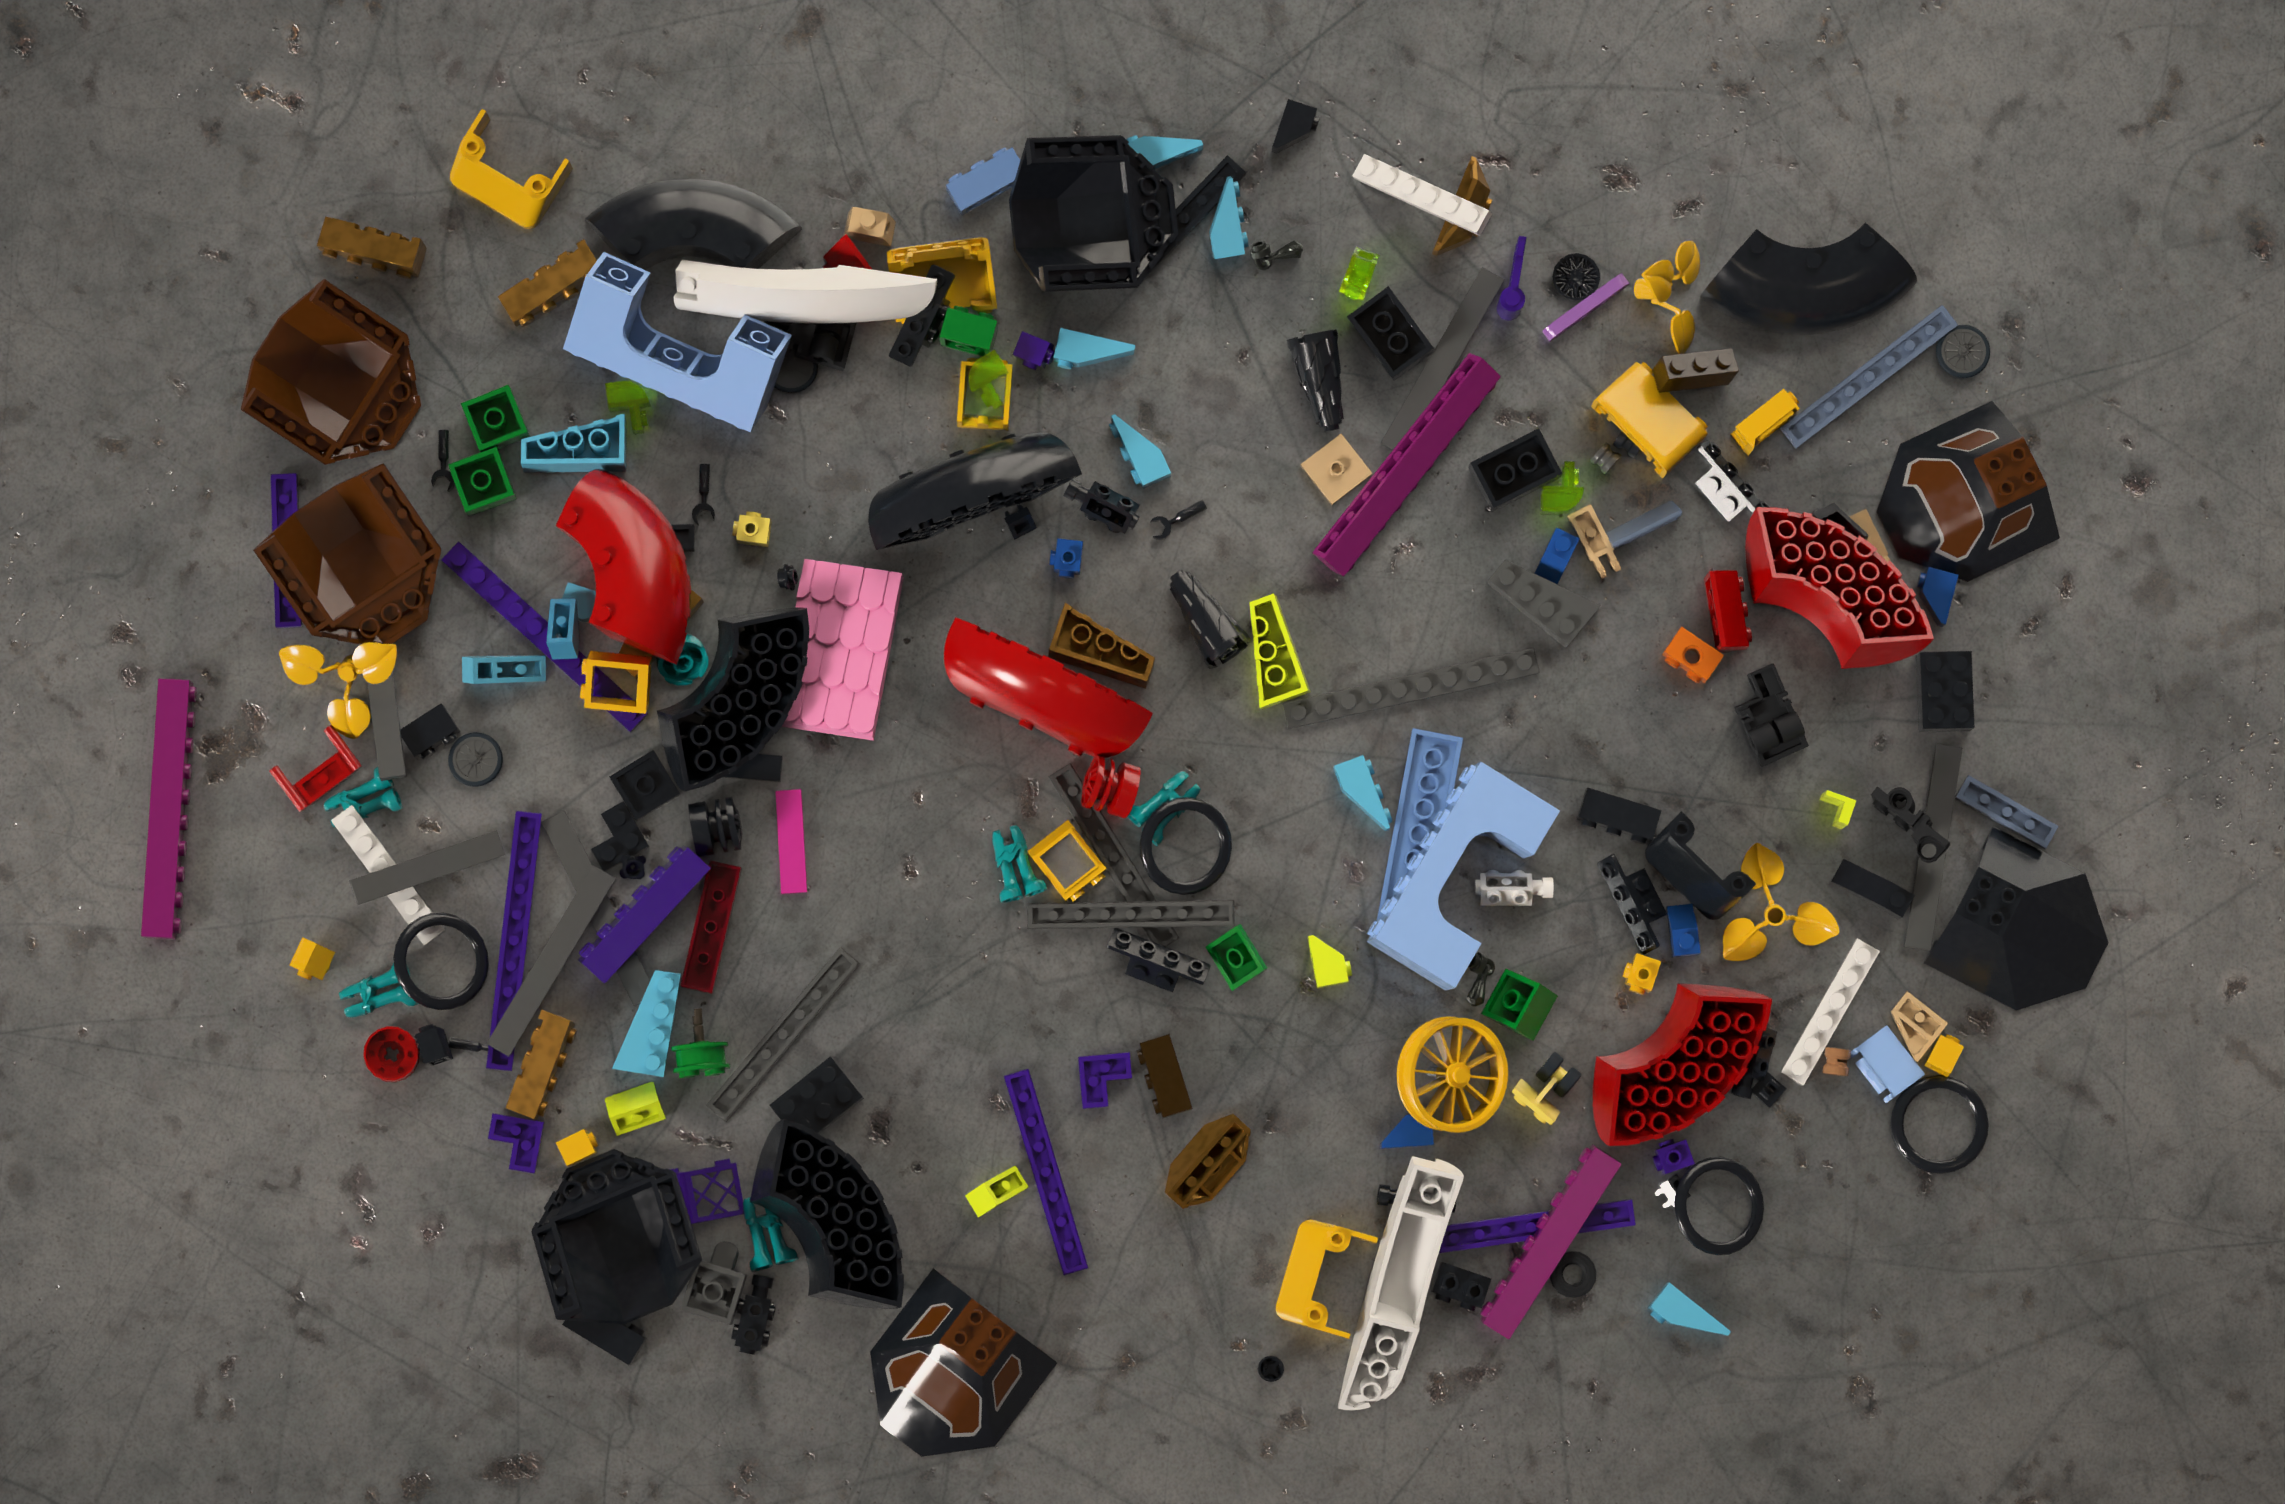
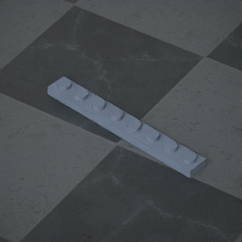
M1941 305L1781 427V431L1797 449L1958 326L1957 322L1946 308Z

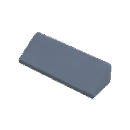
M1669 501L1606 532L1612 548L1616 550L1679 519L1682 516V511L1673 501Z

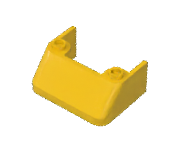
M481 109L460 143L450 171V180L457 189L526 229L535 228L541 222L572 172V165L565 158L552 180L542 174H535L528 178L524 186H521L481 162V159L486 152V145L480 136L490 122V118L487 112Z
M1312 1219L1302 1222L1296 1234L1276 1303L1278 1316L1292 1323L1349 1339L1350 1333L1326 1327L1328 1319L1327 1308L1323 1304L1311 1300L1326 1250L1332 1252L1344 1251L1349 1246L1351 1237L1371 1243H1377L1378 1238Z

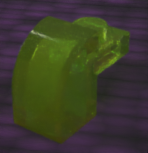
M1355 247L1339 292L1344 293L1347 298L1353 300H1364L1380 255Z
M995 349L979 358L973 364L969 373V386L972 393L982 389L984 393L980 396L987 408L992 406L994 410H997L1004 406L992 382L1008 374L1009 371Z
M630 381L605 383L610 412L630 410L634 435L643 434L644 426H648L646 410L641 411V408L651 407L650 400L645 391L639 385Z
M1564 461L1562 465V486L1542 487L1540 515H1564L1572 511L1580 502L1584 487H1574V484L1579 483V469H1575V461Z

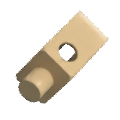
M852 207L848 212L844 235L847 234L852 240L891 247L896 221L885 212Z

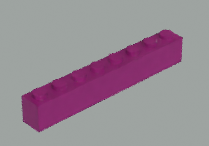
M1593 1144L1590 1148L1586 1147L1578 1159L1580 1161L1579 1166L1576 1170L1572 1169L1568 1173L1564 1181L1566 1186L1563 1191H1558L1550 1202L1552 1208L1548 1214L1544 1213L1536 1224L1538 1230L1534 1236L1529 1235L1522 1246V1249H1524L1520 1258L1515 1257L1508 1268V1271H1510L1509 1275L1505 1280L1501 1279L1494 1290V1293H1496L1495 1297L1491 1302L1487 1301L1480 1311L1482 1323L1507 1339H1510L1622 1165L1619 1160Z

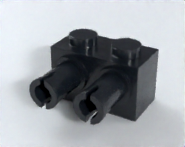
M1441 1262L1431 1292L1436 1293L1435 1299L1450 1303L1451 1299L1461 1302V1308L1475 1312L1476 1307L1480 1309L1483 1307L1491 1278Z

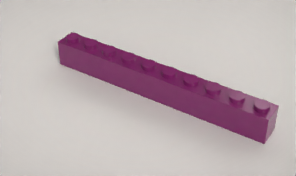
M1471 353L1467 355L1312 552L1331 571L1344 577L1354 567L1356 560L1369 548L1375 536L1385 528L1386 522L1393 513L1400 509L1404 499L1417 487L1423 475L1432 468L1437 457L1448 448L1452 438L1463 429L1467 419L1480 407L1485 396L1495 388L1496 382L1501 376L1483 358Z
M158 678L141 936L144 938L176 940L177 934L181 933L182 921L181 918H178V908L183 906V893L180 892V882H184L185 867H181L182 856H186L187 842L183 841V832L188 829V815H185V805L190 803V790L186 789L187 779H191L192 765L188 764L189 753H193L194 747L193 738H190V728L195 726V712H192V702H196L197 687H193V682L190 680Z

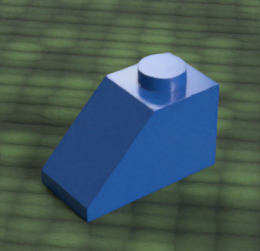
M1556 527L1534 574L1558 585L1580 538Z
M1928 567L1925 573L1920 572L1917 581V587L1920 588L1919 596L1936 625L1943 627L1947 622L1959 575Z
M1693 904L1666 906L1672 958L1699 955L1701 953L1699 934Z
M1405 1115L1380 1143L1381 1149L1434 1145L1433 1129L1420 1124L1411 1115Z

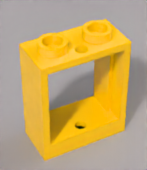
M590 651L587 659L582 661V674L586 675V681L581 684L580 699H585L584 708L646 714L650 700L652 657ZM595 666L638 670L636 700L593 696Z

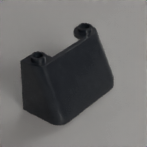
M1681 811L1648 844L1645 850V857L1704 917L1709 920H1718L1733 908L1756 883L1747 874L1740 871L1732 872L1722 880L1686 845L1693 837L1695 828L1692 821Z

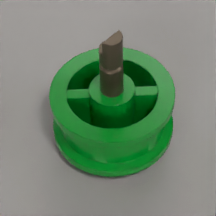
M702 1008L694 1009V1016H692L694 1042L671 1047V1051L676 1052L677 1067L673 1069V1073H679V1078H692L700 1075V1072H704L705 1076L724 1074L725 1069H730V1064L726 1063L725 1047L729 1046L728 1042L705 1041L704 1027L702 1025Z

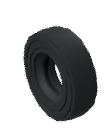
M1569 1251L1563 1255L1550 1275V1280L1558 1293L1565 1297L1577 1298L1586 1295L1593 1288L1596 1282L1597 1271L1593 1261L1587 1255L1581 1252ZM1571 1264L1578 1265L1583 1271L1581 1282L1575 1285L1567 1283L1563 1277L1564 1269Z

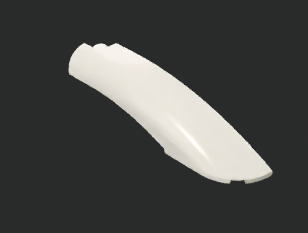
M682 260L675 270L677 293L673 298L675 307L679 310L741 319L744 315H748L759 321L786 323L870 322L908 318L920 313L931 302L936 292L937 279L838 265L837 268L775 270L730 267Z
M1412 1156L1406 1175L1402 1176L1364 1296L1345 1371L1338 1409L1361 1410L1369 1408L1371 1404L1388 1398L1396 1390L1403 1378L1420 1330L1419 1325L1439 1250L1464 1179L1463 1173L1448 1162L1436 1158L1433 1162Z

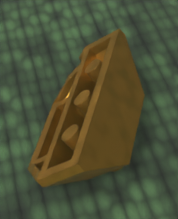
M1471 156L1456 196L1489 210L1492 199L1488 198L1490 188L1477 158ZM1445 220L1432 254L1438 256L1469 243L1472 236L1478 237V235Z
M1234 1114L1205 1124L1170 1164L1165 1193L1182 1209L1211 1201L1246 1161L1251 1129Z

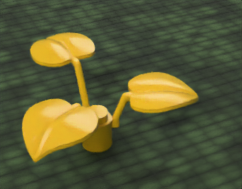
M1693 240L1684 241L1677 249L1675 264L1679 272L1674 275V268L1669 260H1660L1647 268L1641 274L1644 279H1637L1634 285V294L1637 299H1649L1652 304H1658L1675 312L1676 315L1671 319V335L1678 354H1684L1689 348L1695 334V322L1690 311L1684 310L1681 312L1679 308L1665 303V301L1671 295L1672 280L1682 277L1684 284H1691L1697 278L1700 269V255Z
M376 642L363 643L354 650L353 655L346 656L342 663L336 662L334 665L326 668H321L325 661L323 654L311 646H286L280 649L279 656L288 678L301 685L314 683L318 678V673L324 674L335 669L338 670L339 677L347 681L344 700L334 699L330 702L327 711L328 719L338 733L355 739L368 727L371 712L368 705L361 699L352 698L349 700L353 680L359 674H363L364 679L371 684L382 683L388 679L395 667L397 646L396 644Z
M1760 843L1753 844L1743 858L1741 872L1747 874L1756 883L1752 889H1758L1763 886L1769 905L1764 910L1765 920L1756 926L1747 918H1736L1726 926L1723 934V958L1730 961H1744L1756 957L1764 950L1767 943L1765 934L1759 931V929L1768 924L1779 926L1785 920L1795 921L1792 927L1793 934L1799 942L1805 945L1821 944L1838 935L1839 927L1835 918L1829 910L1819 903H1802L1798 907L1797 916L1786 915L1785 910L1780 905L1774 904L1768 885H1775L1782 879L1784 864L1774 851Z

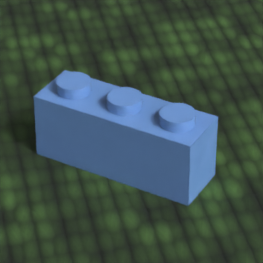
M1013 147L1008 150L1006 148L998 150L992 155L994 158L987 162L981 160L970 167L971 171L964 175L958 173L948 180L949 183L946 184V190L961 216L1013 187L1020 159Z

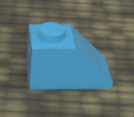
M576 598L550 599L546 643L552 659H577L580 641Z

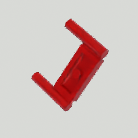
M332 725L324 729V733L338 752L294 785L290 783L278 765L269 770L299 812L304 811L309 805L317 802L362 767L361 763Z

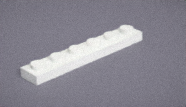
M1366 154L1363 155L1352 175L1356 180L1479 236L1492 215L1489 210Z
M353 805L331 820L370 873L396 865L395 861ZM414 887L387 895L408 925L421 916L433 913ZM442 925L431 926L419 932L417 937L425 945L445 929Z
M1858 938L1855 940L1782 1068L1781 1074L1804 1086L1878 956L1879 950Z

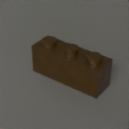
M1729 348L1662 356L1652 369L1658 392L1662 393L1729 385L1739 372L1733 349Z
M1170 1034L1140 1043L1141 1049L1136 1050L1140 1064H1146L1149 1073L1144 1075L1148 1090L1153 1089L1156 1099L1152 1100L1156 1115L1161 1113L1163 1119L1192 1110L1193 1108Z

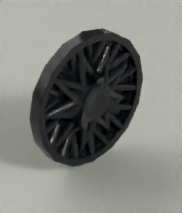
M1579 253L1568 254L1561 258L1554 267L1552 275L1553 284L1557 292L1564 298L1573 301L1584 300L1594 293L1599 286V268L1594 260L1587 255Z

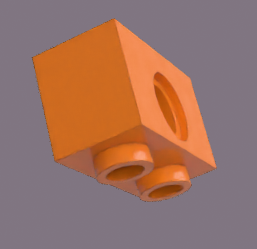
M1682 626L1662 654L1666 657L1664 661L1675 669L1681 667L1687 671L1686 676L1696 683L1702 681L1704 684L1724 656ZM1687 651L1696 652L1698 662L1689 663L1685 659V653Z

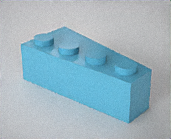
M625 413L616 415L614 418L600 419L590 424L568 427L566 430L552 431L521 439V466L523 472H590L595 469H604L608 472H627V421Z
M658 969L654 971L612 1069L659 1077L665 1076L682 973Z

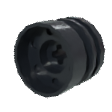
M732 797L725 798V810H722L720 800L715 799L714 812H709L705 801L688 804L691 831L698 857L714 855L716 842H720L724 853L729 852L728 840H732L735 851L741 850L743 835L741 820Z

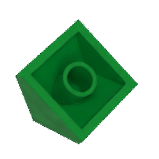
M1241 924L1206 946V949L1232 991L1267 970L1265 963Z

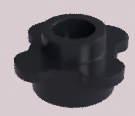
M784 564L783 568L778 569L777 579L780 588L790 589L791 591L795 590L798 574L793 565L788 566V564Z
M624 854L621 856L622 869L619 871V874L622 878L642 879L645 876L643 865L646 863V858L644 855L630 856L629 854Z

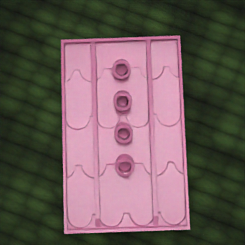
M804 559L795 607L807 608L809 621L808 659L802 677L801 689L782 727L874 741L904 579L902 573Z

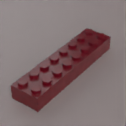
M710 860L708 866L711 869L706 873L680 987L713 994L742 868Z

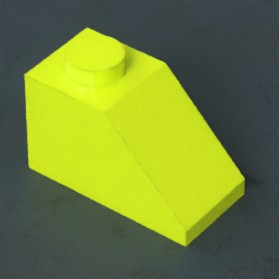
M1308 936L1317 989L1348 983V977L1352 976L1350 961H1345L1341 953L1316 936Z
M1015 1165L981 1184L965 1196L979 1218L1029 1187Z

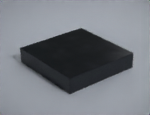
M654 750L609 776L636 821L681 795Z

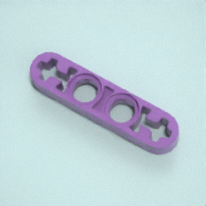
M1622 273L1617 275L1548 325L1542 332L1551 342L1614 297L1630 283Z

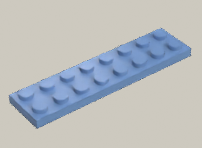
M1412 728L1376 922L1383 915L1380 910L1386 900L1394 897L1396 893L1393 890L1395 884L1400 877L1407 875L1409 869L1406 867L1413 855L1417 856L1422 850V847L1419 845L1426 833L1430 834L1435 828V825L1432 824L1439 811L1443 812L1448 806V803L1445 801L1454 789L1463 742L1462 737Z

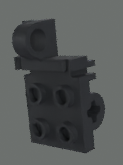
M764 321V323L792 335L784 357H788L793 349L795 350L794 357L844 371L857 322L786 323Z
M1774 663L1747 674L1749 683L1757 697L1734 707L1738 715L1746 714V717L1740 720L1760 766H1766L1808 747L1803 724L1791 705V699H1782L1788 695V692L1785 691Z
M1879 787L1875 788L1871 794L1874 800L1872 803L1874 807L1885 816L1888 813L1894 816V823L1907 832L1911 829L1913 831L1911 835L1913 841L1918 844L1917 854L1919 858L1926 863L1935 862L1949 848L1950 842L1931 828L1933 825L1930 821L1931 818L1923 813V811L1919 810L1916 815L1913 814L1915 802L1911 793L1902 787L1894 788L1888 794ZM1907 800L1903 808L1897 807V801L1903 802ZM1925 844H1933L1936 847V854L1933 857L1926 858L1922 855L1921 849Z

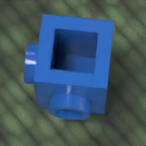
M1057 538L1056 550H1051L1050 565H1054V572L1059 573V577L1074 578V575H1080L1083 541Z

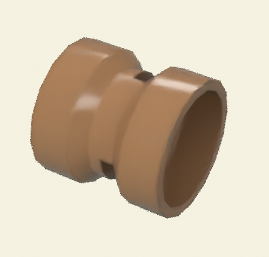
M1825 1047L1824 1055L1827 1059L1826 1064L1823 1065L1822 1073L1848 1076L1847 1060L1851 1057V1050Z

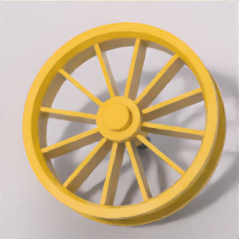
M1450 1016L1431 1019L1419 1026L1410 1035L1400 1053L1397 1066V1085L1400 1098L1409 1114L1420 1124L1428 1128L1453 1133L1476 1129L1494 1115L1506 1092L1508 1064L1502 1044L1488 1027L1473 1019ZM1452 1026L1449 1052L1441 1029ZM1464 1027L1473 1032L1460 1053ZM1432 1035L1442 1060L1424 1046ZM1481 1041L1486 1049V1053L1467 1062L1473 1050ZM1420 1052L1438 1067L1430 1066L1427 1070L1415 1069ZM1489 1059L1490 1077L1471 1075V1068ZM1415 1072L1427 1073L1429 1077L1437 1078L1416 1090ZM1470 1078L1489 1080L1485 1097L1468 1083ZM1439 1086L1427 1107L1424 1108L1418 1097ZM1463 1088L1481 1103L1473 1113ZM1445 1096L1443 1119L1441 1122L1432 1117ZM1456 1097L1464 1119L1453 1123Z

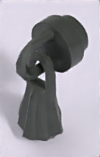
M1294 240L1276 252L1271 253L1270 246L1265 241H1257L1251 245L1250 254L1258 269L1266 270L1272 266V260L1301 258L1303 246ZM1259 258H1262L1264 262L1267 261V264L1262 265Z
M1480 952L1475 954L1468 966L1470 971L1478 974L1467 996L1471 1006H1478L1484 1003L1486 978L1492 975L1495 970L1494 962Z

